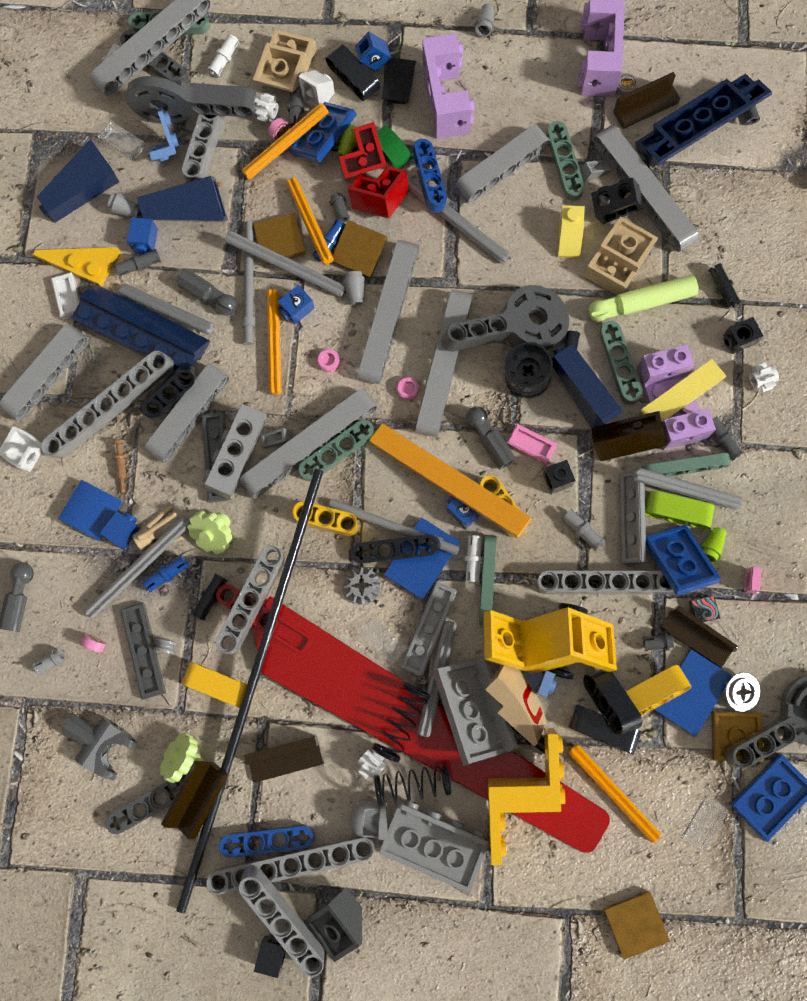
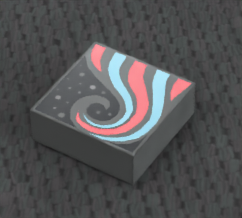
M714 595L690 601L693 616L702 622L721 618Z

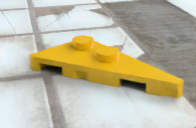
M116 247L35 250L33 255L43 262L68 273L72 272L73 275L102 287L121 252Z

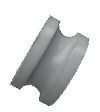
M159 638L156 639L158 645L154 647V650L175 654L173 648L178 643Z

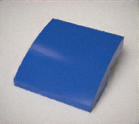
M81 479L58 519L100 541L103 536L100 532L115 512L118 511L123 501Z

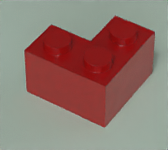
M372 122L351 129L357 151L337 157L343 179L387 166L375 123Z
M388 165L377 179L357 175L347 188L352 209L387 219L392 216L410 191L406 170Z

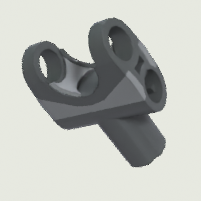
M73 715L65 723L62 733L82 746L74 759L89 771L109 780H114L118 775L108 761L110 748L115 744H123L134 750L138 744L125 729L105 717H102L94 728L77 715Z

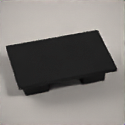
M392 57L389 59L381 99L399 104L409 102L416 61Z

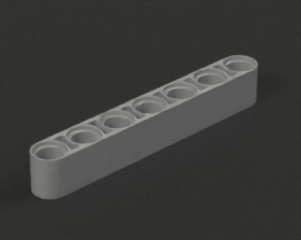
M174 0L91 72L90 81L104 95L111 96L209 11L211 1Z
M611 125L593 136L594 146L604 160L606 159L608 165L621 180L633 177L640 185L644 205L643 210L672 248L680 252L699 239L696 228L618 128Z
M397 240L360 363L358 371L359 380L379 385L381 383L418 257L419 244Z
M451 289L416 424V433L438 437L460 351H447L442 346L441 339L451 324L467 321L473 298L471 293Z
M161 351L151 352L49 434L41 444L43 453L56 458L66 457L167 376L174 367L172 358ZM163 358L164 364L158 368L157 362ZM146 372V379L140 382V375ZM128 386L129 391L127 395L123 396L122 391ZM110 400L111 406L108 410H106L105 404L107 401ZM93 414V421L88 424V417ZM75 428L76 434L71 438L70 433ZM57 442L58 449L54 452L53 446Z
M364 388L356 391L240 477V483L252 499L261 496L298 469L300 464L356 422L370 416L377 409V404Z
M544 571L538 576L535 583L537 590L542 594L675 595L670 585L668 589L660 585V578L664 577L661 571ZM549 577L553 582L552 588L543 587L541 579ZM566 577H572L576 581L575 588H568L565 585ZM590 577L598 579V588L595 589L589 585L588 580ZM613 577H618L622 580V588L619 589L613 586ZM637 577L645 580L646 587L644 589L636 585ZM694 590V591H691V592H688V593H685V594H682V595L691 594V593H693V592H695V591H697V590Z
M357 836L222 867L208 876L206 886L215 895L239 890L241 880L238 876L239 870H245L249 867H257L262 870L263 864H270L273 867V875L266 877L270 882H276L363 862L372 857L375 843L370 837ZM367 842L370 846V852L361 854L357 849L358 843ZM337 847L343 848L346 851V858L343 860L336 859L333 854L334 849ZM310 854H320L322 863L320 865L312 864ZM293 858L297 861V870L291 871L287 868V859ZM216 875H221L224 877V887H219L216 885ZM249 880L246 882L248 885L251 886L257 885V883L254 880Z

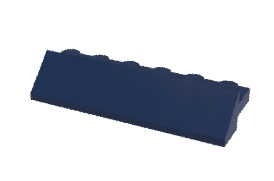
M746 73L732 82L725 79L653 124V131L635 142L636 149L648 161V167L660 165L772 95V91L759 79L754 82Z
M95 285L79 295L81 301L71 317L74 321L143 357H146L153 351L163 352L172 358L174 362L173 370L182 363H189L194 366L197 359L201 360L211 342L99 285ZM159 359L157 364L162 366L164 364V359ZM186 372L180 373L181 375H183V376H185V377H188V375H189V374L186 373Z

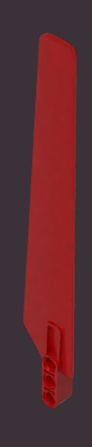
M223 585L218 589L216 597L220 604L231 610L241 591L234 586ZM232 590L234 592L233 600L225 602V592ZM247 596L245 602H251L254 605L256 600ZM271 596L262 605L252 624L257 651L265 629L262 619L264 616L269 615L274 600ZM282 604L261 670L262 674L395 749L402 751L403 749L397 743L380 733V731L408 739L405 733L387 722L386 719L414 727V725L391 707L419 715L420 713L398 698L397 695L419 702L425 701L421 697L405 690L402 687L403 680ZM410 702L422 713L424 705ZM440 704L437 705L429 737L417 735L421 716L415 717L405 714L416 724V728L401 727L409 734L411 739L408 741L395 739L404 747V754L433 770L436 765L441 767L442 764H447L451 780L487 800V778L546 777L545 771L514 751L463 766L445 708ZM562 782L560 784H562V788L565 790V804H561V812L512 813L583 853H590L597 847L610 822V817L606 810Z

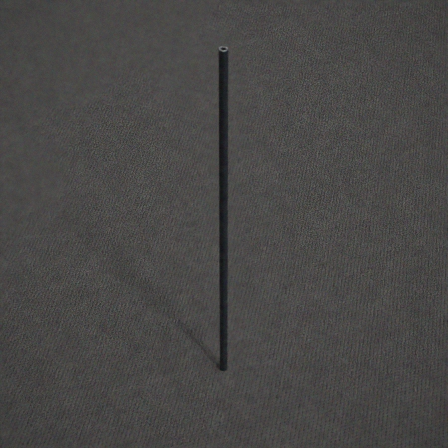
M314 469L221 769L228 775L324 471ZM226 782L202 826L176 909L179 913H186Z

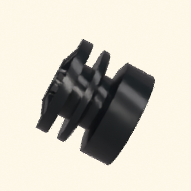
M524 342L517 344L509 351L505 358V381L508 389L514 395L520 398L532 399L543 394L549 387L553 361L550 353L544 346L535 342ZM530 371L532 372V376H531V375H527L526 377L524 376V372H525V373H529Z

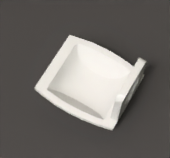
M13 426L0 448V455L12 465L31 472L42 452V443L28 432Z

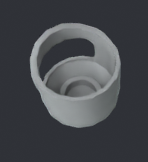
M360 801L356 803L350 817L352 832L359 837L386 840L388 831L386 818L387 803L384 802V806L380 807L377 802Z

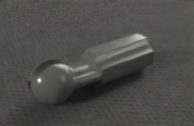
M187 268L183 269L176 280L178 287L200 301L208 303L217 309L221 315L229 316L236 311L237 303L232 295L221 292L213 284Z
M479 406L469 409L466 414L467 423L478 430L482 436L481 443L497 468L501 470L514 462L516 458L499 431L493 430L488 423L487 411Z
M19 562L12 566L10 570V577L14 583L12 592L5 594L0 615V629L20 632L27 597L23 592L25 584L29 583L34 576V570L28 563Z

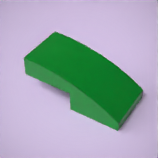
M388 125L377 131L384 158L392 167L399 168L413 159L408 148Z

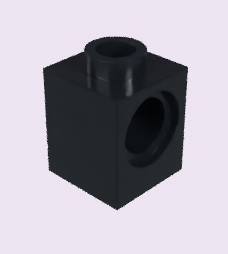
M754 317L730 326L723 334V340L726 347L735 354L757 344L764 335ZM737 333L742 334L745 337V340L740 339Z
M567 460L548 466L543 472V477L551 494L572 487L576 481Z
M272 933L269 936L265 935L261 940L254 972L278 978L282 972L286 951Z

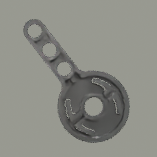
M143 76L133 79L128 84L126 102L136 114L156 123H161L158 107H162L164 112H168L171 123L179 124L188 120L193 114L251 117L254 111L256 92L249 87L199 83L187 85L182 80L177 84L174 81L161 77Z
M528 285L517 289L510 296L501 314L451 324L443 335L441 343L447 351L451 352L504 340L510 341L514 346L524 342H535L548 350L556 346L566 335L569 328V313L566 305L556 293L542 286ZM529 314L537 315L541 320V325L533 323L529 318Z
M807 675L795 679L786 688L781 699V713L777 720L726 749L725 760L730 766L748 768L796 740L807 745ZM779 727H781L784 732V736L782 739H780L777 734ZM759 738L763 741L764 744L763 749L761 751L757 748V741ZM738 750H741L743 753V760L740 763L736 759Z

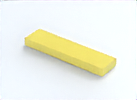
M711 359L649 403L639 413L644 415L660 411L663 422L664 419L672 417L725 379L726 375L715 361Z

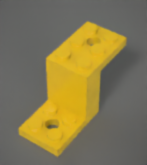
M568 607L525 621L492 610L484 612L485 660L532 674L577 662L607 672L617 670L614 627L612 623Z
M544 728L546 777L487 778L491 865H502L501 857H506L505 836L501 835V831H505L504 813L561 812V804H565V790L562 788V784H560V778H564V764L559 759V753H563V739L554 728Z

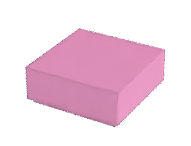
M753 566L745 570L744 593L753 594L760 591L761 567Z

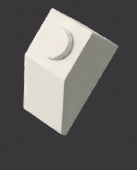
M316 70L299 75L303 102L313 108L320 103L328 102L334 95L333 80L328 75L321 74Z

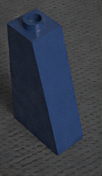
M92 140L88 141L37 196L41 202V205L38 207L46 218L50 216L55 223L120 182Z
M212 176L136 197L138 201L136 204L137 211L144 219L228 221L216 178Z
M563 344L552 351L554 356L551 358L554 370L591 428L604 425L623 412L573 344L567 348Z

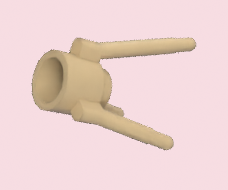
M172 505L168 506L148 524L133 534V539L141 550L150 548L155 543L154 541L157 539L155 530L177 516L173 512L162 519L173 509ZM179 536L174 542L182 540L183 537Z

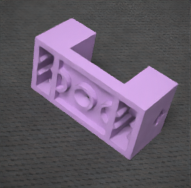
M589 0L588 3L584 4L580 30L584 31L583 40L605 41L604 49L607 51H588L586 60H582L581 73L578 76V86H581V95L615 97L622 74L625 0Z
M456 33L422 39L423 70L436 139L470 134V125L474 124V101L469 99L468 90L445 94L444 84L440 82L459 78V69L463 67L461 57L463 56L462 42H458Z
M688 344L647 354L642 357L636 368L648 404L686 378L695 366ZM695 399L672 417L664 419L662 424L668 445L662 447V449L667 450L706 440L716 430L709 408L699 410L697 400Z

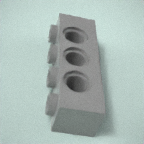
M241 404L239 410H234L230 422H233L230 430L225 429L221 441L224 442L221 450L216 449L213 455L212 462L215 463L211 470H206L202 482H205L206 491L231 500L266 422L267 414L244 404ZM244 427L248 429L249 433L240 435L237 430ZM236 447L240 450V453L231 455L228 453V449ZM222 467H227L231 470V473L224 476L218 470Z

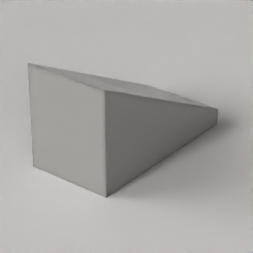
M606 159L585 162L580 168L584 183L612 171Z
M280 428L260 434L261 447L283 446L293 438V431Z

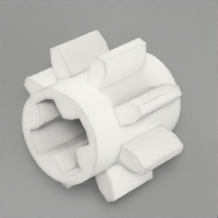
M265 93L264 95L261 94V97L257 96L255 98L253 112L257 114L258 120L267 122V120L270 121V118L274 119L276 117L279 106L274 101L275 96Z
M765 362L756 365L752 369L753 373L749 375L753 388H761L762 392L773 389L776 386L775 382L779 380L776 368L773 365L767 367Z
M368 749L357 761L361 766L358 772L365 779L369 775L374 778L375 774H380L387 766L383 762L384 757Z

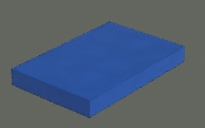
M324 102L323 105H325L329 113L294 142L288 150L292 155L321 163L356 117L355 110Z
M422 517L414 527V530L427 535L442 537L443 541L456 546L460 543L459 540ZM405 541L401 547L402 552L406 555L410 554L413 549L409 541ZM425 543L418 544V554H420L419 548H428L429 552L431 551L429 545ZM440 549L437 554L432 556L393 560L384 576L421 600H424L452 554Z
M686 524L646 536V547L676 596L720 582L721 577Z
M690 649L681 662L680 668L692 687L685 693L653 710L696 737L727 685L725 683L730 681L731 674Z
M778 753L729 805L765 842H768L807 802V779L781 753Z

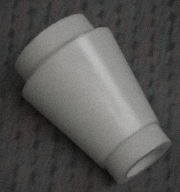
M484 4L474 23L475 32L481 37H488L494 31V7L491 4Z
M112 193L107 208L113 214L134 218L140 217L135 202L121 193Z
M361 271L345 273L343 282L350 305L363 304L365 277L362 276Z

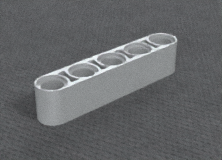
M199 114L182 165V172L187 182L207 177L226 116Z
M532 125L460 177L455 187L469 203H472L542 153L549 146L551 140L538 125Z
M65 325L2 397L0 408L16 421L23 420L82 352L88 343V338L73 326Z
M211 363L208 364L195 379L194 385L184 393L145 445V451L162 463L169 461L201 420V414L207 412L226 387L230 379L229 375Z
M269 545L261 551L216 638V647L220 652L234 654L241 648L284 564L285 556L277 546ZM278 552V560L274 563H268L267 557L269 553ZM260 573H266L267 581L261 585L257 584V576ZM249 594L256 595V602L252 606H247L245 602ZM243 615L245 617V624L237 628L234 624L235 618ZM231 636L234 640V645L231 649L226 650L223 642L225 638Z
M257 867L245 869L239 884L241 896L301 971L310 977L319 975L324 967L325 955L321 944L262 870ZM254 880L257 885H248L246 881ZM268 899L272 904L266 905L262 903V900ZM285 919L288 922L285 924H281L277 920ZM299 938L303 941L296 943L292 939ZM314 957L318 960L312 962L309 961L308 958Z

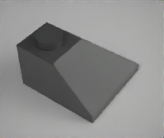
M347 887L334 895L304 921L334 962L362 944V907Z

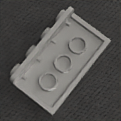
M485 656L474 661L437 668L432 671L463 766L517 749L516 737L511 725L497 713L501 704L485 690L493 677L492 667L489 661L485 660Z
M407 799L404 803L400 801L387 831V838L383 841L379 854L470 893L486 850L490 845V840L486 839L487 834L477 829H473V832L463 829L464 824L454 819H451L450 823L440 819L442 814L428 809L427 813L419 810V804L415 802H408Z

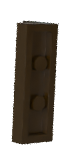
M674 72L617 98L613 113L623 129L679 103L681 98L673 87L676 77Z
M660 411L591 428L593 445L601 462L668 445Z
M680 606L672 608L659 627L668 634L672 633L673 637L720 668L723 667L731 653L739 649L738 645Z
M317 736L244 755L246 765H250L253 782L271 779L323 764Z
M194 761L161 825L164 828H178L188 839H196L229 775L215 762Z

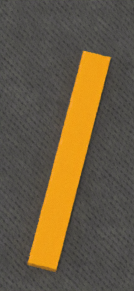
M383 423L370 438V444L517 539L530 523V516Z

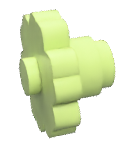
M202 510L190 518L191 523L187 526L189 535L196 540L197 546L205 552L212 551L218 555L225 552L230 546L229 542L232 540V535L229 528L230 519L227 515L221 512L207 514Z
M182 733L176 737L175 742L172 741L164 752V760L160 765V775L164 777V780L171 783L179 782L183 774H188L194 761H204L200 754L197 753V740L193 739V736Z

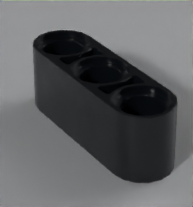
M340 45L325 57L329 68L361 101H365L380 89V83L375 75L345 45Z
M189 363L180 364L146 395L142 404L144 415L148 418H157L187 392L195 382V367ZM186 372L190 374L191 378L185 380L181 378L180 373ZM171 387L175 393L167 394L164 388ZM155 402L159 407L151 408L148 403Z
M600 669L584 675L583 683L586 691L616 735H622L642 726L640 712L612 671L607 672Z
M576 705L568 726L570 729L633 755L642 731L635 729L622 735H616L602 714L580 705Z

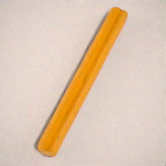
M320 103L244 167L242 172L246 178L252 179L329 113L325 105Z
M292 177L286 182L321 262L324 265H328L333 262L334 258L297 178Z
M269 289L266 292L269 392L271 395H279L282 392L279 293L276 289Z
M574 745L569 750V755L650 842L655 843L661 837V833L590 756L579 745Z

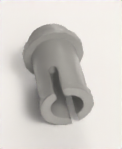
M51 649L49 654L32 662V666L37 665L33 669L38 675H41L56 665L61 666L62 662L65 661V656L60 649Z

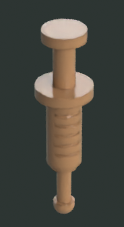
M114 440L113 444H116L117 455L112 456V458L116 460L120 492L125 493V459L128 458L127 455H123L122 444L125 443V440Z

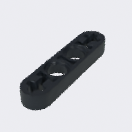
M419 535L362 542L353 546L351 555L355 562L362 564L432 556L439 552L441 542L435 535ZM428 539H430V542H434L435 547H431L430 552L428 548H419L420 554H418V544L428 543ZM405 541H409L413 546L412 552L408 555L404 554L401 550V546ZM382 544H387L390 547V554L387 557L380 555L379 548ZM363 547V550H373L374 554L364 555L363 559L362 556L358 555V552L362 551Z

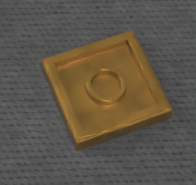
M295 213L253 223L258 244L289 259L306 254ZM263 260L264 265L270 264Z
M347 220L334 251L333 262L353 271H361L362 275L372 278L388 237Z
M711 711L713 760L726 761L725 751L730 745L762 729V713ZM759 738L757 748L761 751L763 749V741ZM738 750L736 753L737 761L743 760L741 750Z
M650 891L603 908L624 960L670 942Z

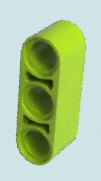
M649 491L645 515L681 525L686 524L689 527L709 530L712 525L715 505L665 492Z

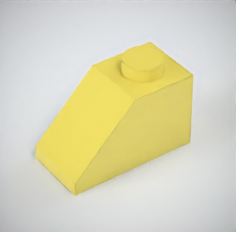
M562 205L559 217L558 258H580L585 206Z

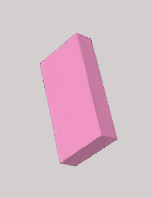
M516 424L506 443L508 446L547 465L557 446V443L519 424Z

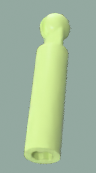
M691 274L617 294L616 297L596 300L588 307V316L595 322H602L614 316H624L698 295L697 280Z

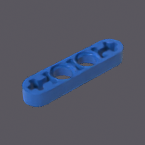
M418 139L414 143L413 157L425 203L430 211L441 212L445 208L447 196L434 148L429 140ZM429 164L432 166V169H425L422 165ZM434 181L437 186H429L426 182Z
M307 825L231 833L221 839L219 850L223 856L228 858L308 848L313 843L315 835L311 827ZM301 830H304L305 834H309L310 838L305 841V844H302V841L298 839L292 841L294 846H290L291 837L288 831H293L292 836H298L301 834ZM275 833H282L285 836L286 842L282 847H277L273 844L272 838ZM251 836H258L261 839L262 843L259 849L253 850L250 848L248 841ZM241 837H244L243 846L245 851L242 852V846L235 847L233 852H230L229 848H225V844L229 842V839H232V843H240L242 841Z

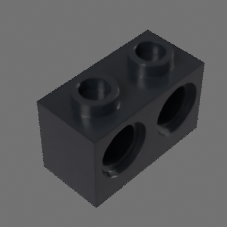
M633 177L621 179L616 184L600 187L598 191L591 193L595 217L602 224L644 209L640 185ZM631 192L627 198H624L627 193ZM610 200V202L606 206H604L605 202Z

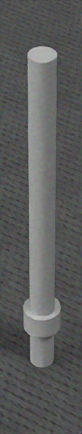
M246 221L245 238L254 242V222ZM245 252L244 317H242V328H244V344L252 345L253 329L255 328V318L253 317L254 256Z
M331 499L329 503L330 508L349 512L356 518L406 537L427 535ZM437 536L441 542V550L457 555L459 546L443 541L442 537ZM428 539V543H425L429 545V548L435 547L434 542H430V539Z

